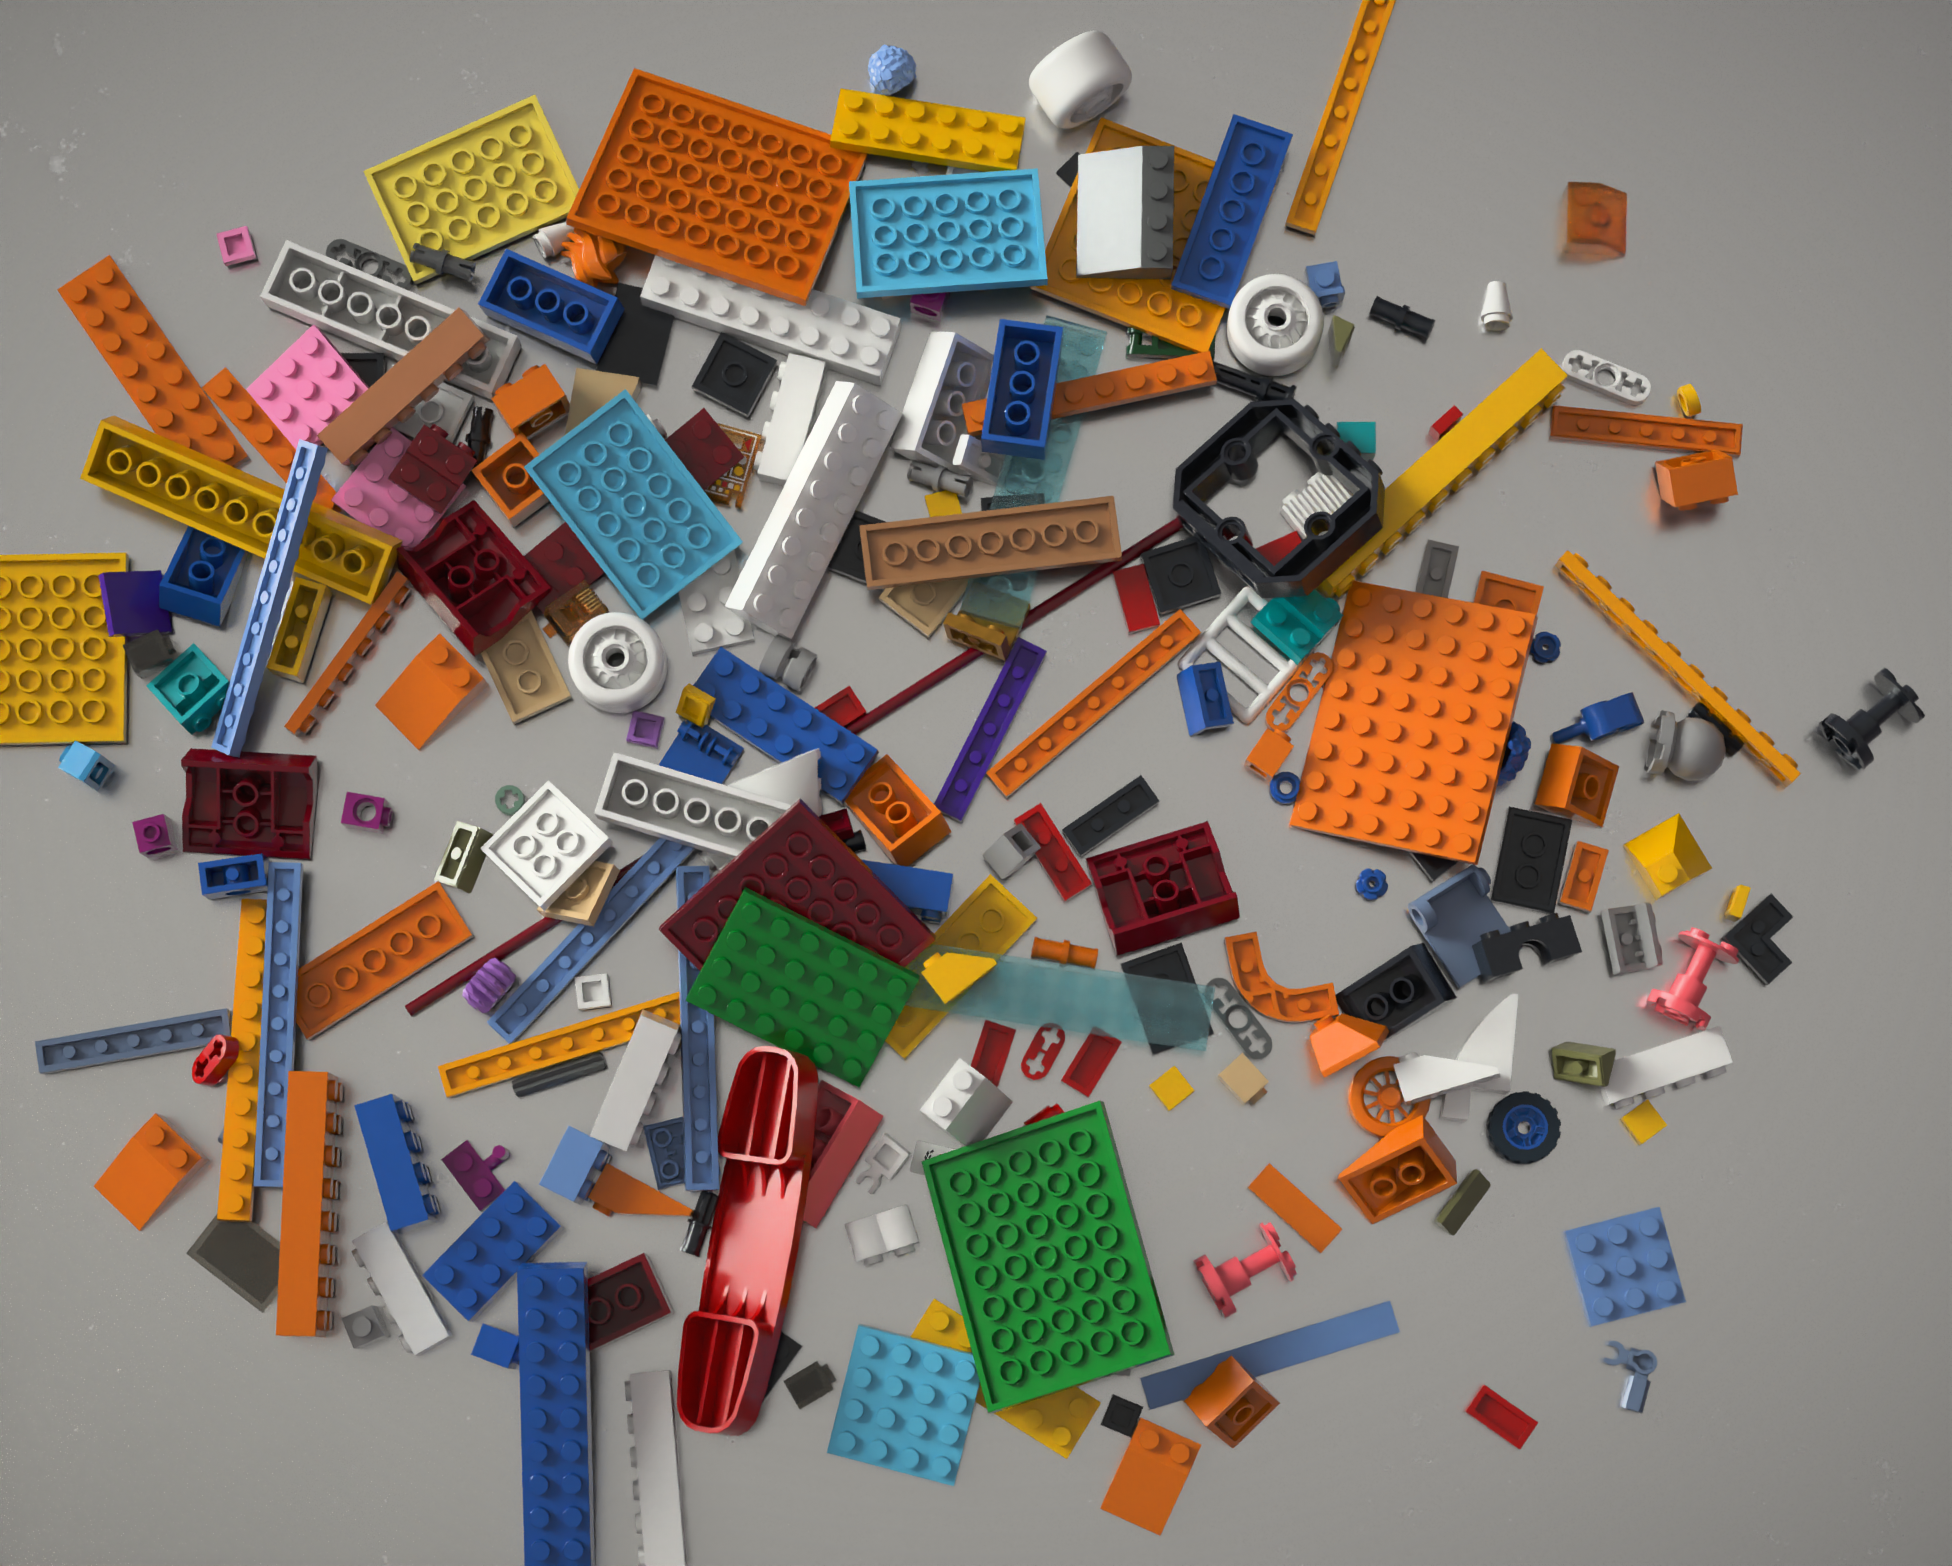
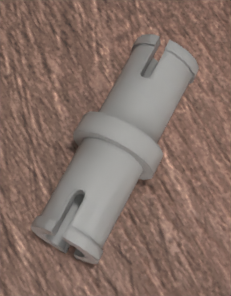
M913 460L910 465L914 469L908 468V480L930 485L935 491L947 490L968 497L970 491H967L966 488L972 490V477L950 472L947 467L938 466L936 468Z

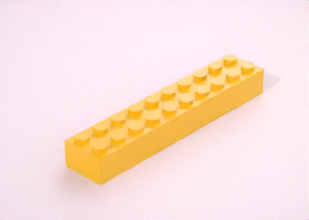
M1542 348L1385 489L1383 528L1317 587L1326 598H1332L1335 594L1339 598L1343 596L1353 586L1352 582L1356 579L1355 576L1358 573L1363 577L1376 565L1375 562L1379 558L1378 555L1383 552L1385 556L1388 555L1400 543L1401 534L1405 531L1411 534L1423 522L1422 519L1426 516L1425 513L1428 510L1433 514L1445 503V498L1449 495L1448 492L1451 489L1456 493L1469 481L1468 477L1473 473L1472 470L1474 468L1479 472L1492 460L1491 457L1496 452L1495 449L1497 447L1501 451L1504 450L1515 439L1514 436L1518 433V428L1527 429L1538 418L1537 415L1542 411L1543 406L1549 409L1560 399V394L1566 389L1563 384L1568 375Z
M114 415L100 421L80 477L84 481L264 559L285 491L283 488ZM312 502L307 528L302 537L299 556L293 571L371 605L387 585L397 558V548L402 545L403 540Z

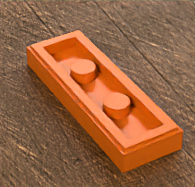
M1270 1163L1248 1186V1189L1320 1254L1342 1230L1337 1223Z

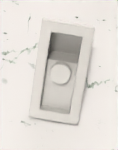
M960 435L952 465L960 468L958 473L960 475L969 476L973 480L998 487H1004L1012 457L982 452L980 440L971 435Z

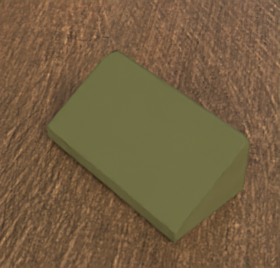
M1335 315L1332 317L1328 330L1331 366L1334 368L1339 366L1355 329L1353 323Z
M457 821L434 881H439L447 886L471 893L486 857V854L480 848L493 834L480 827Z
M1564 1042L1551 1048L1555 1079L1602 1087L1608 1086L1616 1049L1575 1042Z
M1473 1169L1468 1173L1434 1219V1223L1450 1235L1457 1233L1491 1186L1490 1182L1479 1170Z

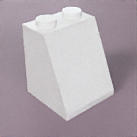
M959 1058L921 1107L920 1112L960 1144L967 1146L984 1140L1013 1101L986 1077Z

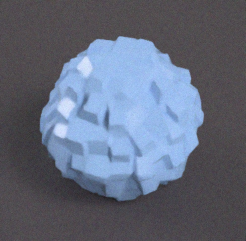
M884 44L869 58L868 71L871 77L870 83L884 95H891L899 91L917 77L915 74L917 65L913 57L903 48Z

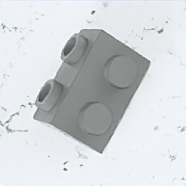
M1650 902L1601 911L1613 974L1642 971L1663 964L1662 948L1658 941L1655 926L1656 918Z

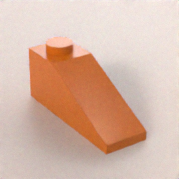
M608 1163L588 1196L589 1199L595 1201L592 1208L607 1216H610L612 1211L619 1215L692 1217L694 1213L692 1209Z

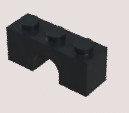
M1553 913L1539 918L1540 924L1530 926L1529 922L1525 921L1510 926L1511 932L1500 935L1499 930H1494L1480 935L1481 941L1472 945L1483 982L1509 976L1522 970L1523 967L1519 958V951L1522 945L1533 947L1538 952L1542 965L1571 958L1581 953L1582 950L1571 916L1559 918L1558 913Z

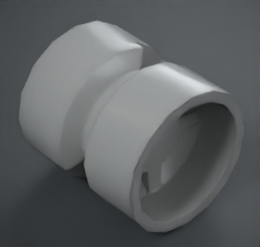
M776 635L762 659L759 672L773 679L782 677L783 684L799 692L807 682L818 655L804 647L795 649L794 642Z

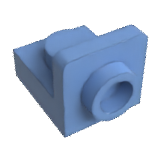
M1337 261L1306 266L1308 286L1318 297L1322 308L1338 305L1339 301L1344 299L1345 288L1341 283Z

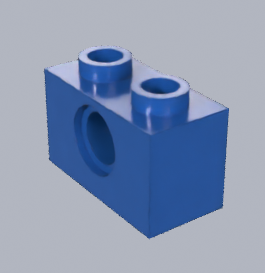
M262 853L198 863L202 895L209 900L263 892L268 889L269 858Z
M483 1323L471 1355L508 1369H516L517 1365H519V1335Z

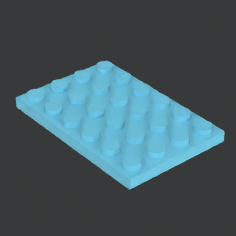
M1038 168L849 182L857 299L1048 285Z
M626 389L524 466L525 470L642 620L743 543Z

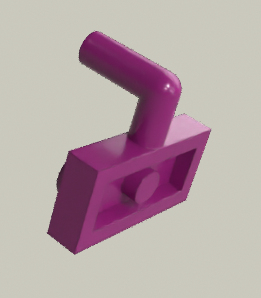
M466 1140L441 1160L478 1210L482 1212L506 1190L492 1170L509 1157V1151L507 1148L497 1145L493 1148V1154L483 1160L469 1140Z

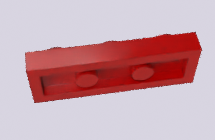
M1041 803L1014 819L1015 825L1017 826L1021 823L1040 845L1041 848L1034 855L1064 902L1092 886V882Z

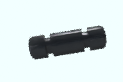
M1697 703L1689 711V717L1702 718L1713 723L1724 736L1726 752L1731 756L1735 755L1743 747V741L1736 735L1733 737L1730 734L1732 731L1715 714L1710 715L1708 713L1709 709L1703 703Z

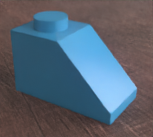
M75 740L72 746L68 745L63 750L59 759L61 764L58 768L98 792L115 764L98 752Z

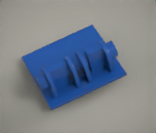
M687 720L686 722L683 721L677 730L678 735L659 763V766L722 784L744 748L707 725L701 728Z

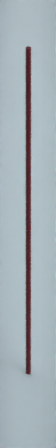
M1178 518L1173 519L1124 550L1121 561L1105 562L1031 609L1020 631L1109 576L1113 571L1120 569L1139 557L1141 553L1150 550L1183 529L1184 527L1179 523ZM969 648L845 728L855 735L861 733L985 653ZM641 857L620 869L613 887ZM544 917L405 1005V1008L412 1017L472 979L478 970L490 959L502 960L564 920Z

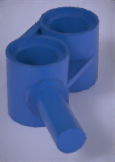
M1631 692L1581 709L1582 717L1580 722L1553 732V738L1556 744H1560L1586 733V735L1590 736L1591 741L1615 732L1620 733L1630 730L1645 722L1634 693Z

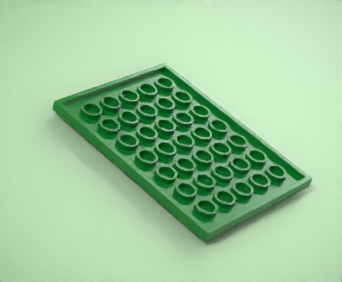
M1097 1101L921 1161L988 1413H996L1174 1355L1103 1101Z

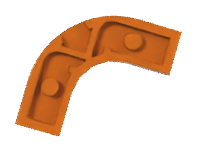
M1257 932L1224 938L1233 981L1241 996L1255 1010L1274 1020L1289 1023L1317 1020L1329 1014L1332 1017L1339 1015L1333 983L1302 989H1288L1277 984L1267 974L1262 961Z

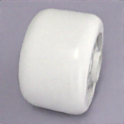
M1093 30L1075 36L1048 54L1031 73L1029 87L1052 123L1059 128L1070 129L1095 118L1113 105L1129 88L1132 81V72L1111 39L1105 33Z
M1267 274L1251 280L1237 293L1230 307L1227 321V337L1232 352L1245 367L1262 375L1282 376L1297 371L1313 357L1319 346L1324 327L1321 303L1307 284L1289 275ZM1268 317H1281L1285 323L1281 326H1273L1269 323Z
M610 612L592 618L576 633L569 649L568 665L575 686L586 701L603 711L628 713L646 706L658 695L665 682L667 656L658 634L647 622L632 614ZM614 653L625 655L624 662L618 667H612L608 664L609 657Z

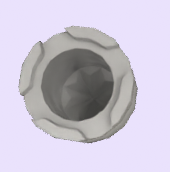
M1660 710L1657 713L1653 723L1654 725H1659L1656 740L1649 739L1646 767L1649 768L1648 773L1661 775L1668 767L1675 776L1687 781L1703 780L1714 774L1722 766L1726 753L1724 736L1713 723L1702 718L1689 717L1676 722L1673 712Z

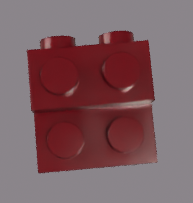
M433 423L429 428L424 424L389 475L388 480L441 515L478 460L473 458L476 452L464 443L459 442L456 446L448 441L446 438L449 434L441 427Z

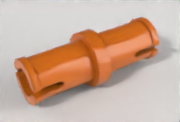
M1034 937L1031 957L1059 961V965L1066 966V963L1091 967L1092 969H1095L1098 949L1096 948L1092 949L1070 944L1069 940H1063L1062 943Z

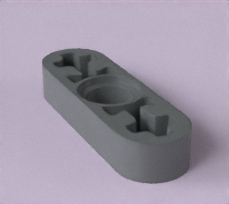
M344 239L333 240L326 248V256L336 261L337 258L334 252H341L345 248L347 255L355 259L354 268L360 271L361 265L365 260L374 259L378 262V269L370 275L380 279L383 276L384 281L394 284L391 277L384 275L385 265H388L386 268L388 273L398 276L402 272L405 279L404 283L398 282L396 286L409 291L413 285V279L407 266ZM341 258L339 261L348 266H353L351 260Z
M1224 978L1210 980L1204 989V998L1210 1008L1248 1058L1252 1060L1266 1058L1272 1050V1039L1228 980ZM1214 985L1218 988L1224 986L1227 989L1224 996L1229 1003L1233 998L1238 1003L1231 1005L1224 1014L1219 1010V1008L1225 1006L1221 999L1216 998L1213 1000L1211 998L1213 993L1212 986ZM1241 1010L1247 1015V1024L1244 1027L1235 1028L1229 1023V1014L1232 1011ZM1252 1024L1257 1028V1030L1251 1032L1255 1039L1260 1040L1263 1038L1266 1042L1263 1045V1053H1260L1258 1050L1250 1051L1249 1047L1252 1045V1042L1247 1035L1244 1040H1241L1238 1036L1245 1033Z

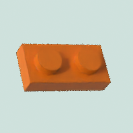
M1581 841L1576 842L1559 904L1589 913L1592 911L1609 852L1608 849Z

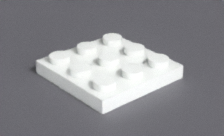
M548 780L480 849L545 911L613 842Z

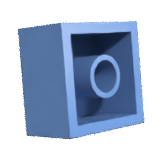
M568 1126L539 1185L579 1205L582 1204L583 1200L589 1201L588 1196L596 1184L593 1180L598 1170L602 1172L610 1161L611 1154L608 1153L610 1147Z

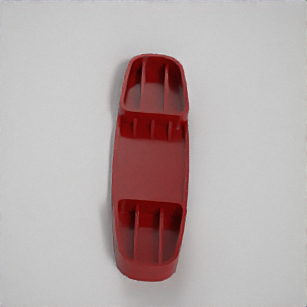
M755 1047L747 1052L738 1064L718 1133V1152L726 1158L710 1235L699 1311L691 1312L683 1324L678 1369L677 1409L681 1420L687 1427L710 1434L740 1436L750 1430L757 1420L781 1335L799 1248L813 1152L818 1073L815 1064L808 1056L779 1047Z

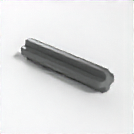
M597 1052L512 1081L513 1091L517 1097L534 1093L604 1070L606 1068V1061L604 1055L601 1052Z

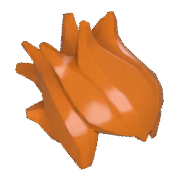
M578 228L573 229L576 234L569 232L567 236L574 242H562L561 245L569 251H561V255L571 259L575 279L599 289L597 287L598 282L618 284L619 280L614 270L623 262L627 255L625 244Z

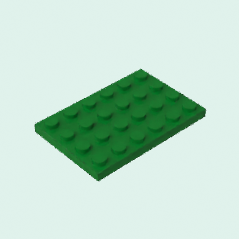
M745 887L685 1001L779 1048L806 1055L815 1066L860 1087L918 983L920 975Z

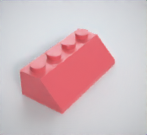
M823 1080L818 1085L812 1161L803 1218L804 1222L815 1228L824 1217L827 1209L883 1118V1115L860 1100Z

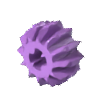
M496 958L490 959L472 977L463 990L462 996L475 1010L477 1009L482 1013L489 1012L515 982L516 975L504 962Z

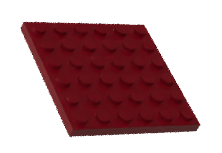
M801 798L659 927V931L700 971L744 888L747 887L903 967H906L936 940V935Z

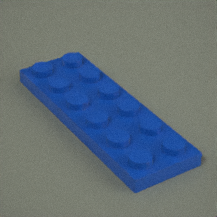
M1233 114L1171 284L1172 290L1230 309L1293 134Z
M723 647L719 648L693 685L716 698L710 715L712 719L777 762L783 763L795 756L819 748L821 757L818 759V778H821V791L842 805L879 753L878 749Z

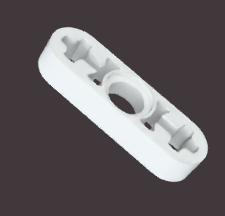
M1582 350L1569 352L1561 365V369L1568 375L1567 379L1630 405L1643 403L1651 391L1650 382L1645 376ZM1576 359H1580L1581 366L1590 370L1592 364L1596 365L1591 379L1586 378L1589 371L1579 369L1577 373L1571 371L1572 365L1568 362L1573 363ZM1601 370L1611 371L1615 376L1614 383L1608 386L1602 385L1597 379L1598 372ZM1621 376L1626 377L1623 384L1633 386L1635 382L1639 383V389L1644 393H1638L1636 397L1632 396L1631 389L1626 386H1622L1620 391L1616 390L1621 381Z

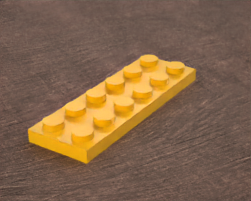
M840 88L830 148L982 172L1017 170L1026 118Z
M991 874L934 933L936 940L905 967L920 975L919 981L885 1040L904 1060L980 981L978 980L957 998L945 1005L921 972L926 969L923 963L937 952L941 956L948 952L994 958L998 962L1037 920V917Z
M933 1299L910 1337L972 1353L963 1316L938 1300ZM980 1384L976 1403L987 1409ZM1073 1387L994 1414L1067 1459L1101 1402L1079 1388Z

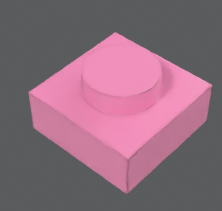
M247 226L216 234L225 266L256 259L250 231Z

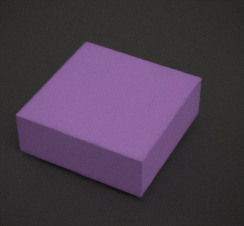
M633 711L626 742L658 750L665 717Z

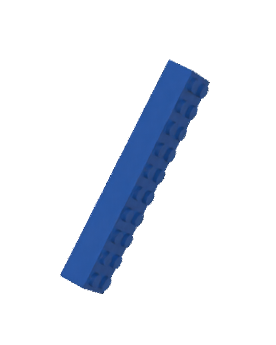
M587 1262L521 1263L517 1269L524 1566H595Z

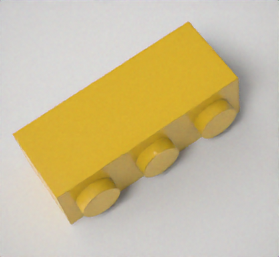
M298 577L295 578L267 665V669L273 675L304 683L332 596V592L326 585Z

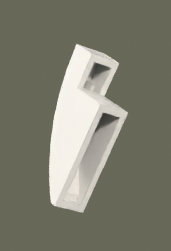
M1512 993L1483 1018L1470 1034L1456 1058L1458 1061L1498 1067L1500 1078L1444 1094L1442 1096L1439 1119L1467 1121L1471 1090L1505 1094L1510 1092L1518 994Z

